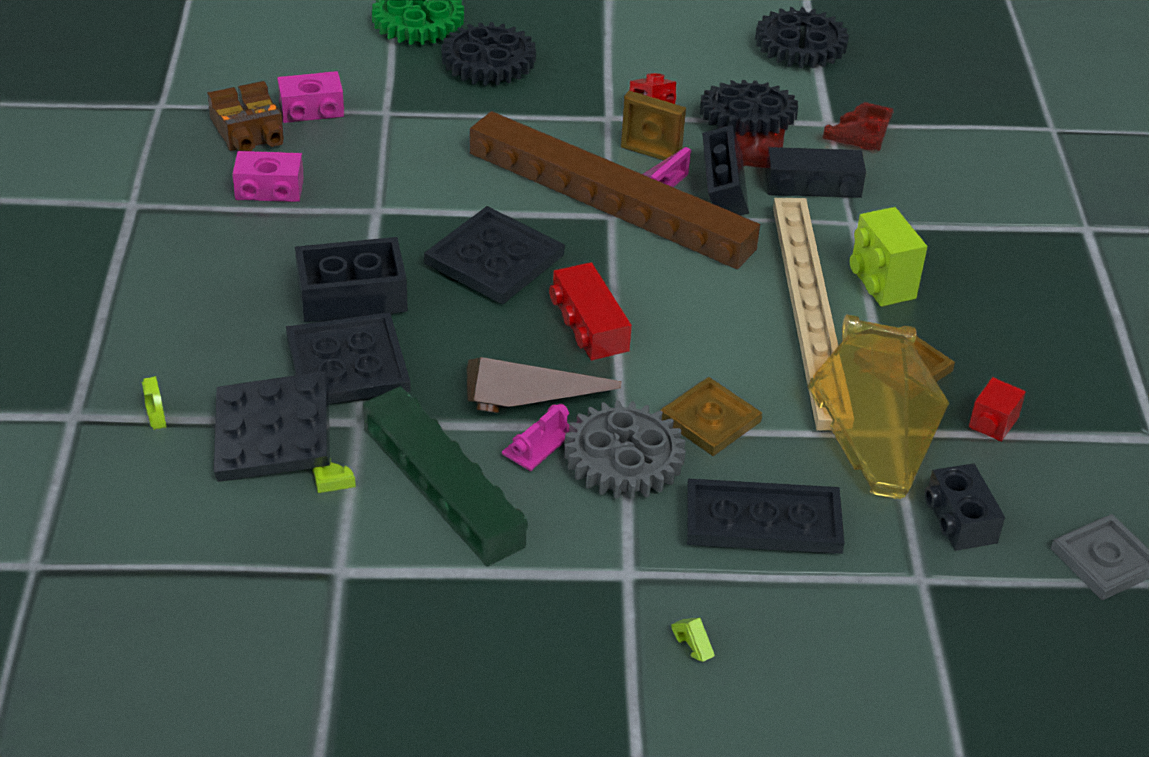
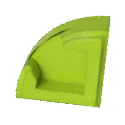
M156 376L144 378L142 387L150 426L153 427V430L165 428L166 422Z
M331 458L330 466L312 468L318 493L356 487L355 476L352 470L347 466L343 467L331 462Z
M700 617L682 619L671 624L678 642L686 641L693 650L690 655L691 657L703 662L715 656Z

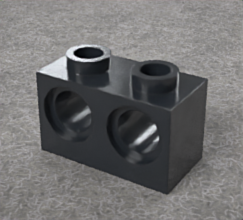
M975 463L932 470L929 486L925 488L926 504L930 509L934 510L939 520L942 534L948 536L955 551L998 544L1005 516Z

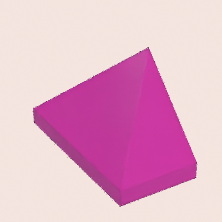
M687 147L681 149L644 172L643 175L671 187L676 186L689 174L691 149Z

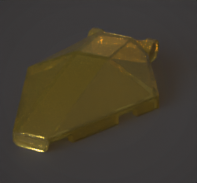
M847 314L842 325L843 341L812 376L807 387L819 408L825 407L833 420L830 428L854 470L861 469L870 485V493L902 499L906 497L949 402L915 348V327L904 325L902 328L861 321L858 316Z

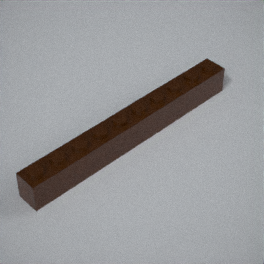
M493 111L470 128V154L738 270L757 250L760 224Z

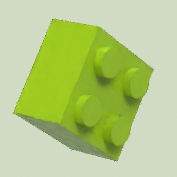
M896 207L860 214L858 226L854 232L853 254L850 256L852 272L857 274L865 285L867 292L875 298L881 307L916 299L928 246Z

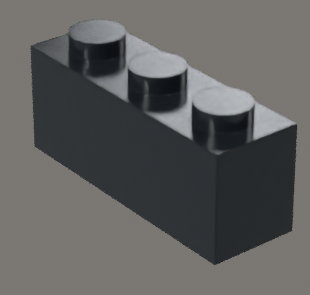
M733 125L702 133L708 194L712 204L740 216L749 214L743 155Z
M768 147L765 169L768 195L862 198L866 177L862 150Z

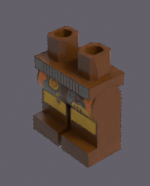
M265 81L238 86L239 100L238 93L234 87L207 92L210 119L224 141L227 142L229 151H252L255 146L266 143L271 147L282 145L284 140L282 114L276 104L272 102Z

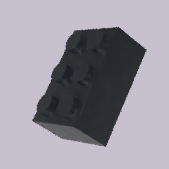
M397 237L295 247L297 280L304 322L350 318L387 312L391 314L408 312L407 278Z

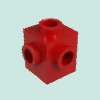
M648 73L646 78L630 81L629 91L673 104L676 102V81L664 79V74Z

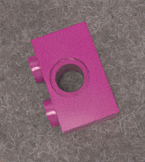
M338 71L277 77L279 104L283 123L344 117L343 89Z
M237 152L233 170L235 200L300 202L304 180L302 153Z

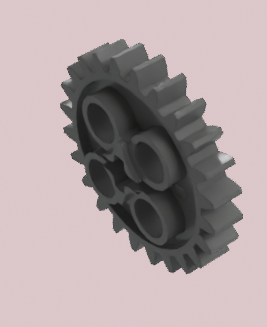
M616 401L615 408H610L603 402L601 403V411L589 407L587 416L578 414L577 423L571 422L569 424V432L565 434L564 459H568L569 470H576V480L586 478V488H591L596 484L599 485V494L601 495L610 489L613 490L614 498L617 499L621 492H627L629 498L634 499L635 491H640L645 497H649L651 487L658 492H662L664 483L672 485L674 483V475L680 476L686 450H684L685 439L680 438V428H673V419L662 421L663 412L658 411L650 414L649 405H645L639 410L636 409L634 401H631L628 408L623 407L620 401Z

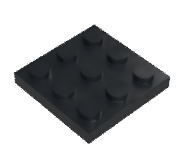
M486 206L424 252V263L485 296L504 304L564 256L565 244Z
M390 312L286 326V337L295 375L326 371L329 380V404L411 392L410 378Z
M326 371L217 387L214 474L217 482L330 466L329 380Z

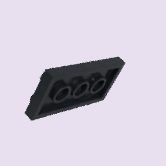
M688 478L687 545L843 554L845 541L840 487Z

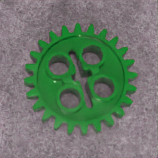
M376 0V3L372 4V23H374L375 29H379L380 35L387 34L389 40L397 37L398 43L408 40L409 45H412L414 41H419L421 45H424L425 40H429L434 44L436 43V38L444 40L446 35L457 31L458 27L461 28V25H464V5H462V0Z

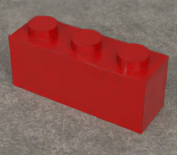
M590 262L554 270L553 285L549 288L552 303L558 305L562 311L565 325L567 327L571 326L574 331L579 348H584L591 361L629 352L632 325L593 263Z

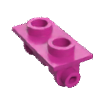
M563 404L551 405L548 408V412L522 434H517L513 438V443L502 451V455L532 471L565 442V434L569 432V424L567 423L569 411L567 407Z

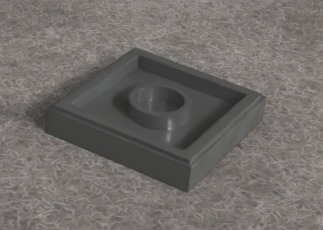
M1113 514L1053 540L1051 550L1102 601L1149 579V549Z

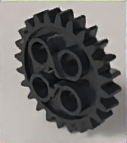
M790 7V10L787 12L780 8L779 13L770 11L769 16L763 15L762 21H758V26L756 27L755 40H757L756 46L761 47L760 52H768L767 58L777 57V63L787 61L789 67L797 63L799 68H803L804 64L814 68L817 63L825 67L826 61L834 64L835 59H842V54H846L849 35L847 34L848 29L842 28L843 22H835V16L827 18L826 12L816 14V9L807 12L804 7H801L800 11ZM800 26L805 27L803 39L804 49L799 48L801 32Z
M479 22L478 27L467 24L466 30L458 27L457 33L450 32L449 38H444V44L441 45L442 64H445L446 71L452 70V76L461 75L462 81L471 78L472 84L477 83L479 80L483 81L485 86L488 85L489 81H494L496 85L500 84V80L511 83L512 77L520 80L521 74L528 75L529 69H534V62H536L535 42H532V37L525 36V31L516 32L515 26L506 29L504 23L499 27H496L493 22H490L489 26H484L482 22Z
M730 80L729 85L720 82L719 87L712 85L710 90H704V95H701L700 115H703V120H709L708 125H717V129L733 125L734 131L739 132L741 136L746 132H750L752 136H756L757 132L768 136L769 131L779 133L780 129L788 130V125H794L798 114V100H795V95H788L789 90L780 91V86L769 87L768 82L759 84L757 80H754L752 83L742 80L741 83H736Z

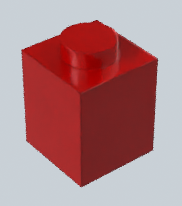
M992 377L974 403L969 428L1002 442L1019 418L1026 391Z

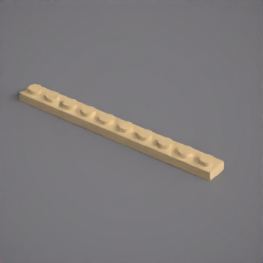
M774 198V217L816 430H853L855 419L806 198Z

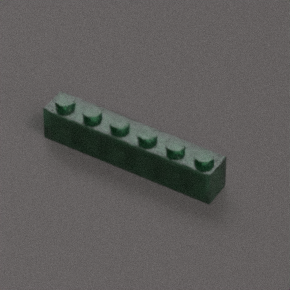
M400 386L363 403L364 430L486 567L526 548L528 522L524 513L520 509H515L509 503L501 488L493 485L484 476L480 466L475 462L472 463L467 458L458 442L451 440L442 431L439 422L434 418L431 419L425 413L415 397L411 398Z

